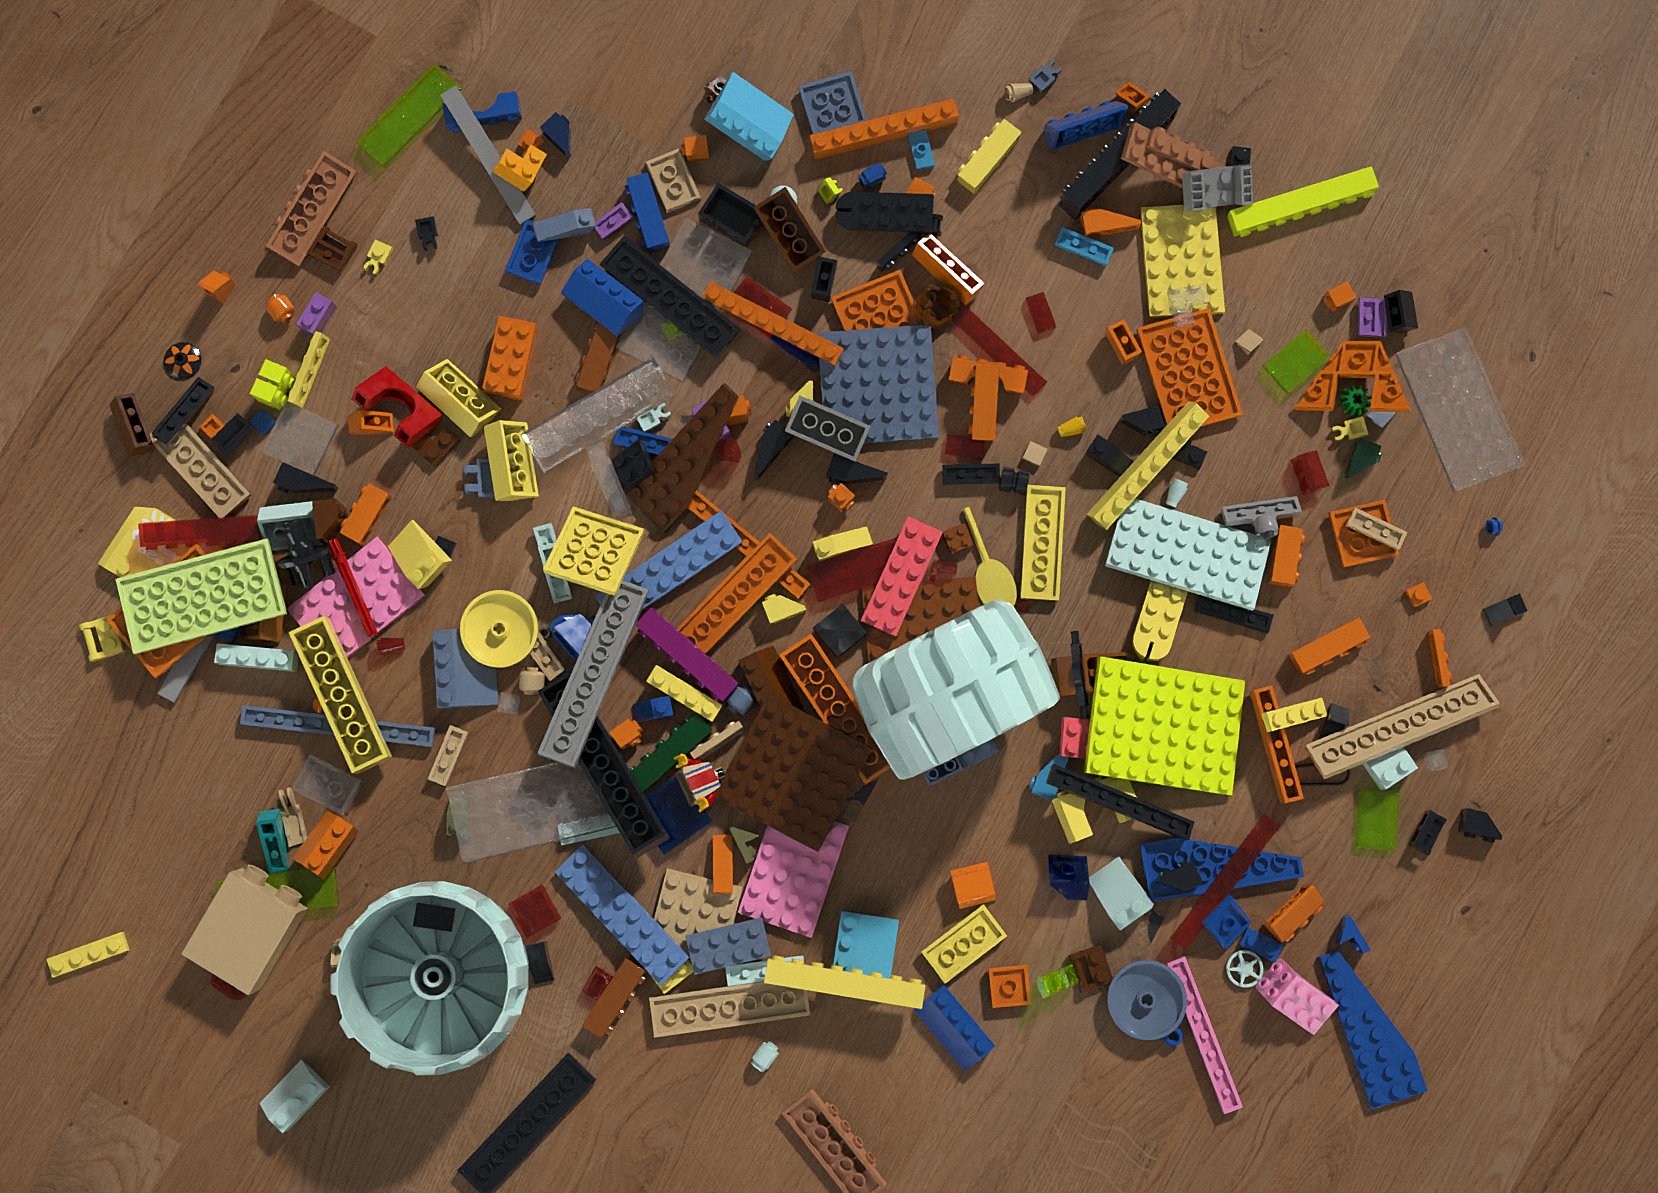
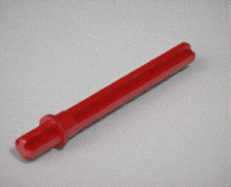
M332 539L328 541L333 555L332 560H335L367 636L375 635L377 629L346 559L347 554L343 552L338 539Z

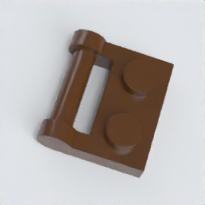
M323 226L307 254L341 272L352 253L357 249L358 243L350 242L330 231V228ZM327 237L346 247L345 251L343 252L328 244L324 239Z
M1101 944L1068 955L1069 960L1073 963L1080 984V993L1111 983L1113 977ZM1081 957L1085 958L1093 981L1092 983H1087L1079 960Z

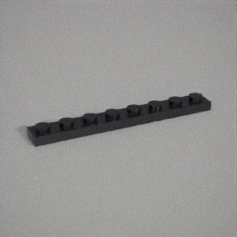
M1056 764L1051 766L1046 781L1047 784L1187 841L1190 839L1195 821Z

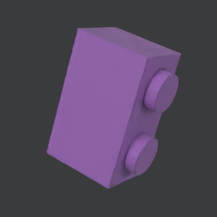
M315 292L296 325L314 336L315 331L321 333L337 306L328 298Z

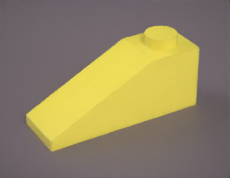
M867 526L813 541V548L819 563L873 545Z

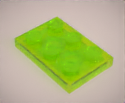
M1305 329L1262 367L1289 394L1331 356Z
M1359 789L1356 847L1386 850L1397 849L1400 792Z

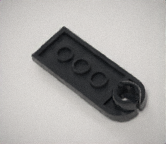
M848 192L843 194L836 203V219L840 226L847 230L932 233L934 194ZM845 209H852V212L842 211H844Z

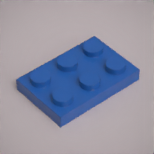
M525 220L505 272L541 285L559 239L537 242L532 225L534 222Z

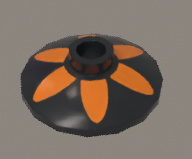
M178 342L172 345L164 356L166 371L178 379H187L194 376L202 364V356L199 350L193 344L187 342ZM183 356V360L178 362V358Z

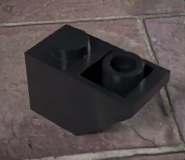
M1469 808L1462 809L1458 832L1464 833V837L1475 839L1476 836L1483 837V841L1495 843V840H1502V834L1487 812Z
M1187 860L1177 863V868L1171 871L1167 868L1159 872V877L1155 878L1156 882L1180 891H1188L1203 883L1194 862H1187Z

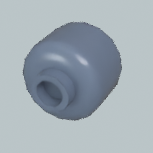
M745 686L742 688L736 687L726 699L729 704L727 708L735 715L738 712L744 715L754 705L755 695Z

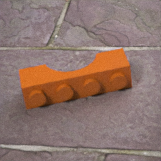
M958 355L957 358L953 357L949 382L969 385L974 378L972 377V366H976L977 361L987 362L988 360L977 358L976 361L969 360V357ZM1000 362L999 379L1004 385L1005 392L1024 395L1028 370H1025V367L1020 365H1014L1013 368L1006 367V363Z

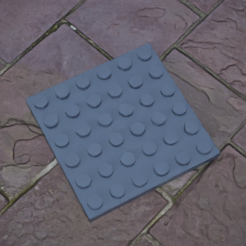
M916 325L817 333L818 336L844 348L836 366L819 358L822 405L871 426L863 444L939 438L931 326Z

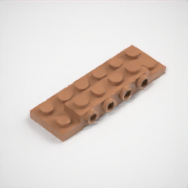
M1136 122L1130 125L1121 156L1122 160L1183 188L1182 172L1226 167L1214 161L1215 157L1211 156L1209 150H1198L1195 148L1196 144L1192 142L1184 143L1180 141V136L1166 134L1164 128L1155 127L1150 130Z
M323 150L311 170L307 169L302 178L305 181L302 186L298 184L292 193L295 195L293 201L288 200L283 210L286 211L282 218L278 216L273 226L276 229L265 247L299 267L356 173V170Z
M813 1089L782 1112V1115L843 1193H877L886 1186L887 1183L875 1169V1156L871 1152L865 1151L862 1147L863 1141L858 1136L854 1137L850 1132L851 1127L846 1120L842 1121L837 1115V1108L833 1104L829 1105L828 1102L824 1104Z

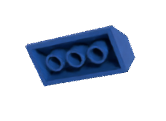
M586 259L574 269L561 291L563 296L616 336L643 315L644 301L589 259Z
M944 984L923 1001L922 1009H913L964 1071L996 1047Z

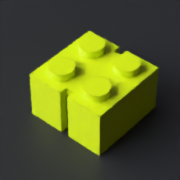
M265 359L258 375L269 380L265 382L256 378L249 394L260 403L280 411L281 407H284L287 403L288 397L286 394L293 388L296 376L286 367Z

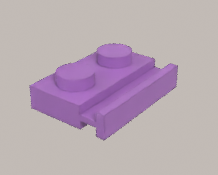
M1375 298L1358 299V336L1382 338L1387 336V313L1384 300Z

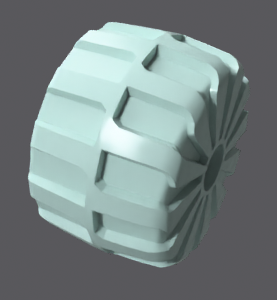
M1000 599L973 609L862 666L855 671L851 684L869 733L896 776L902 780L921 774L991 740L1049 709L1060 700L1055 682L1038 642L1035 641L1014 606Z
M446 881L419 882L390 891L368 905V909L353 925L346 929L338 943L341 954L336 972L330 975V993L336 995L342 1015L339 1024L348 1039L355 1038L370 1052V1060L386 1069L397 1068L415 1073L416 1076L441 1075L470 1067L490 1055L505 1040L522 1013L527 997L529 964L522 938L512 919L500 906L470 887ZM423 903L456 908L452 932L413 926L416 904ZM434 971L439 975L438 981H435L433 978Z

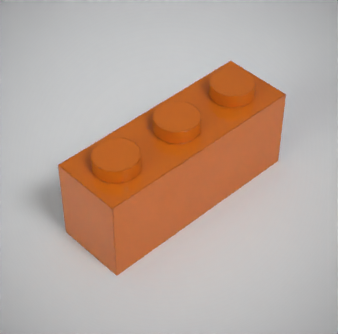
M368 483L367 487L364 486L359 494L361 497L357 503L355 502L350 509L351 514L340 526V533L362 546L366 543L392 499V496Z
M1279 525L1278 533L1274 539L1268 584L1292 587L1299 579V572L1296 571L1297 565L1301 563L1302 553L1299 552L1300 546L1304 544L1305 535L1302 534L1303 529Z

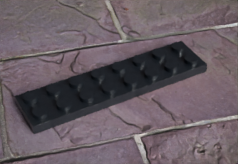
M625 236L620 239L600 263V267L716 359L740 332V328Z
M568 1052L457 1171L479 1193H491L597 1079Z

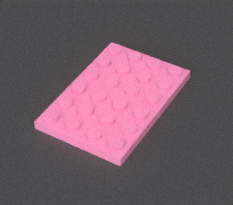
M379 537L374 538L347 560L377 629L375 635L367 636L338 568L336 573L324 578L287 608L300 626L322 616L328 617L347 658L426 596L421 589H418L405 576L392 553Z
M835 821L822 847L817 852L767 825L738 913L755 919L762 917L764 922L812 938L849 826Z

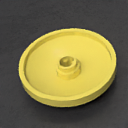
M504 590L489 591L476 597L465 609L460 623V635L465 649L475 660L489 667L504 668L521 662L533 650L538 638V620L533 608L521 596Z

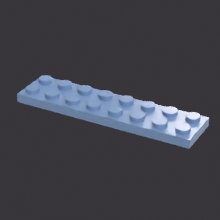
M721 510L626 574L623 581L649 590L641 610L643 611L741 545L743 541ZM599 592L595 595L600 605L606 594L604 592Z
M582 844L555 871L561 880L660 985H663L690 958L585 845Z

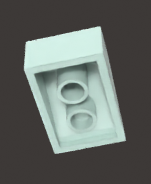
M1404 747L1363 763L1380 790L1389 788L1418 769Z
M1119 856L1087 878L1107 914L1119 930H1122L1152 909L1154 905Z

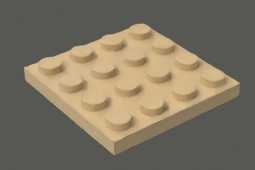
M667 868L654 920L690 955L686 941L687 935L734 924L743 887L733 885V894H713L712 879Z

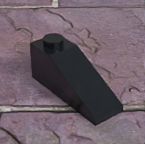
M774 420L773 423L769 422L763 429L764 434L754 471V479L757 481L793 439V434L784 431L785 427L777 420Z
M1098 434L1085 453L1086 456L1119 477L1134 462L1114 444Z
M834 454L826 474V479H829L828 482L834 485H839L840 483L846 485L886 480L888 473Z
M282 462L273 481L278 486L277 490L286 494L289 491L292 493L337 491L339 488L331 482Z

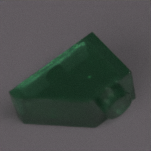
M1359 438L1354 444L1344 477H1352L1379 463L1382 452H1380L1381 445Z

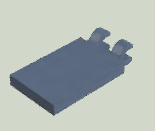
M533 457V463H534V469H535V458ZM477 459V465H463L465 475L475 474V484H464L465 494L478 493L479 498L495 497L489 459Z

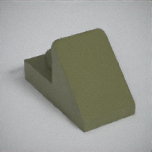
M735 827L730 828L746 864L753 862L755 852L752 846H747L746 843L759 837V835Z

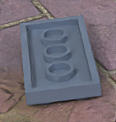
M762 917L686 936L694 975L771 956Z

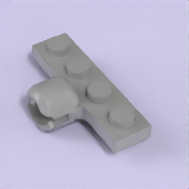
M1294 496L1224 506L1221 512L1225 526L1250 523L1254 526L1257 537L1260 539H1271L1278 533L1277 519L1301 516L1302 510L1298 497Z

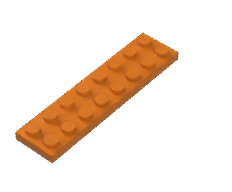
M769 533L676 629L707 654L798 559Z

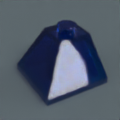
M1048 855L1050 886L1067 900L1087 901L1090 884L1087 856Z

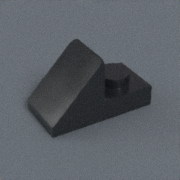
M1188 440L1172 459L1200 470L1207 451L1191 445L1192 441Z
M1520 593L1483 609L1490 626L1528 611Z
M1330 703L1327 712L1328 716H1326L1319 739L1348 727L1350 710Z

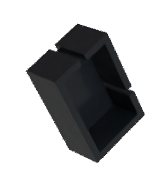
M720 183L716 184L698 212L699 221L713 229L716 226V231L746 249L755 237V231L758 232L763 224L753 208L756 206L755 204Z

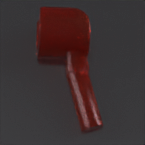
M1025 599L1020 603L1016 601L1014 605L1022 613L1031 607L1030 603Z

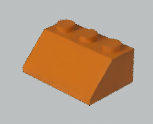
M326 811L292 859L324 880L359 831L339 816Z
M1303 884L1262 925L1278 942H1288L1295 935L1293 932L1298 927L1301 929L1308 923L1307 918L1311 914L1316 915L1322 909L1321 905L1325 901L1313 884Z

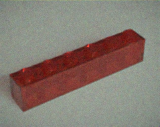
M258 515L142 522L138 524L140 547H146V550L158 549V546L166 545V549L178 548V544L193 547L197 543H205V546H215L217 542L225 541V545L237 544V540H245V543L256 542L257 539L261 538L257 522Z

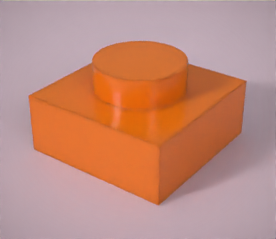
M527 129L517 145L524 151L530 144L539 149L544 141L541 137Z
M1424 582L1405 590L1413 608L1432 600Z

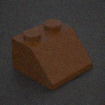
M335 498L312 501L316 539L323 544H328V541L336 537L341 530L342 522L345 518H348L346 506L344 507Z

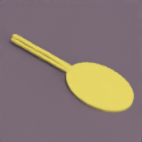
M970 507L962 509L982 559V563L976 572L977 592L984 604L1000 599L1014 606L1017 590L1012 574L1001 562L989 559Z

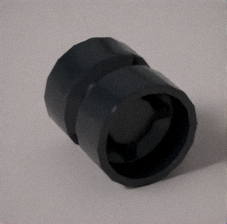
M1003 467L999 491L1009 493L1013 489L1014 493L1025 496L1030 471L1019 470L1015 473L1014 468Z

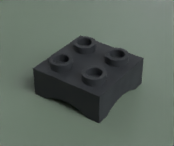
M843 603L813 627V630L836 658H839L867 634Z

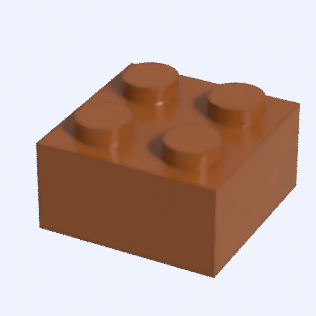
M965 523L945 530L942 533L951 555L974 546Z

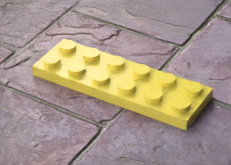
M1027 486L1020 599L1059 601L1066 487Z

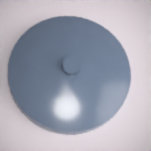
M1138 960L1127 964L1115 974L1108 988L1107 1004L1113 1021L1124 1033L1140 1040H1156L1169 1035L1179 1026L1186 1012L1187 995L1183 982L1170 967L1153 960Z

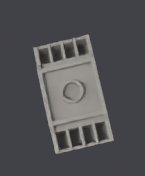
M1252 165L1226 166L1182 172L1184 211L1206 210L1209 207L1233 204H1253Z

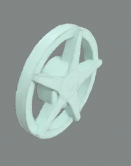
M1241 950L1232 954L1228 959L1226 973L1230 981L1235 985L1251 987L1262 978L1263 964L1255 953ZM1247 953L1256 959L1251 962L1244 961L1241 954ZM1238 955L1240 962L1237 964V967L1230 968L1231 961ZM1257 961L1260 967L1259 975L1253 972V965ZM1230 971H1237L1241 976L1240 983L1232 978ZM1251 975L1257 978L1250 984H1243L1245 977Z

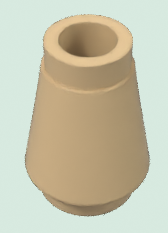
M1008 84L1004 88L1005 98L1007 101L1015 102L1033 94L1032 84Z

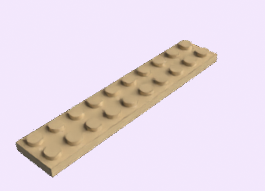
M1480 674L1309 743L1305 749L1322 777L1327 779L1499 708L1500 703Z

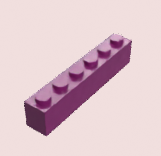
M650 607L637 622L636 626L639 628L637 632L644 638L650 637L653 640L651 644L659 651L665 650L668 653L666 657L674 664L676 662L681 664V670L688 676L692 674L697 678L695 682L703 689L707 687L711 691L710 695L716 701L720 699L726 701L728 696L740 684L655 609Z

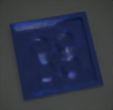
M676 776L646 796L670 836V839L658 845L664 855L713 822L705 809L699 812L700 807L697 804L690 807Z

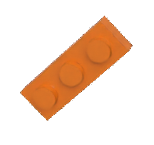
M1441 629L1428 631L1437 688L1451 686L1452 675L1447 668L1449 659L1443 645L1445 644V636L1441 633Z

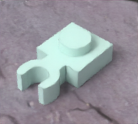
M665 403L660 404L655 411L651 406L635 415L644 432H648L661 425L660 418L667 419L671 416L670 411L665 414L661 412L663 408L667 407Z

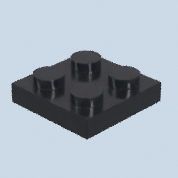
M637 439L611 460L622 489L625 492L631 491L655 472L644 442L640 439Z

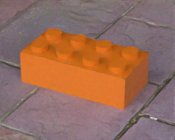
M503 316L498 317L482 387L486 394L523 401L539 331L536 323Z

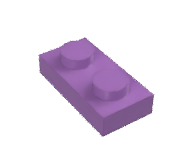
M621 202L595 221L596 226L594 229L604 241L634 218Z

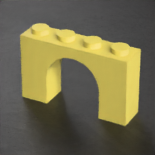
M1101 776L1093 779L1136 797L1130 780L1113 777L1102 780ZM1066 791L1057 793L1058 798L1053 799L1052 803L1069 844L1093 835L1084 812L1086 799ZM1115 812L1119 823L1132 819Z

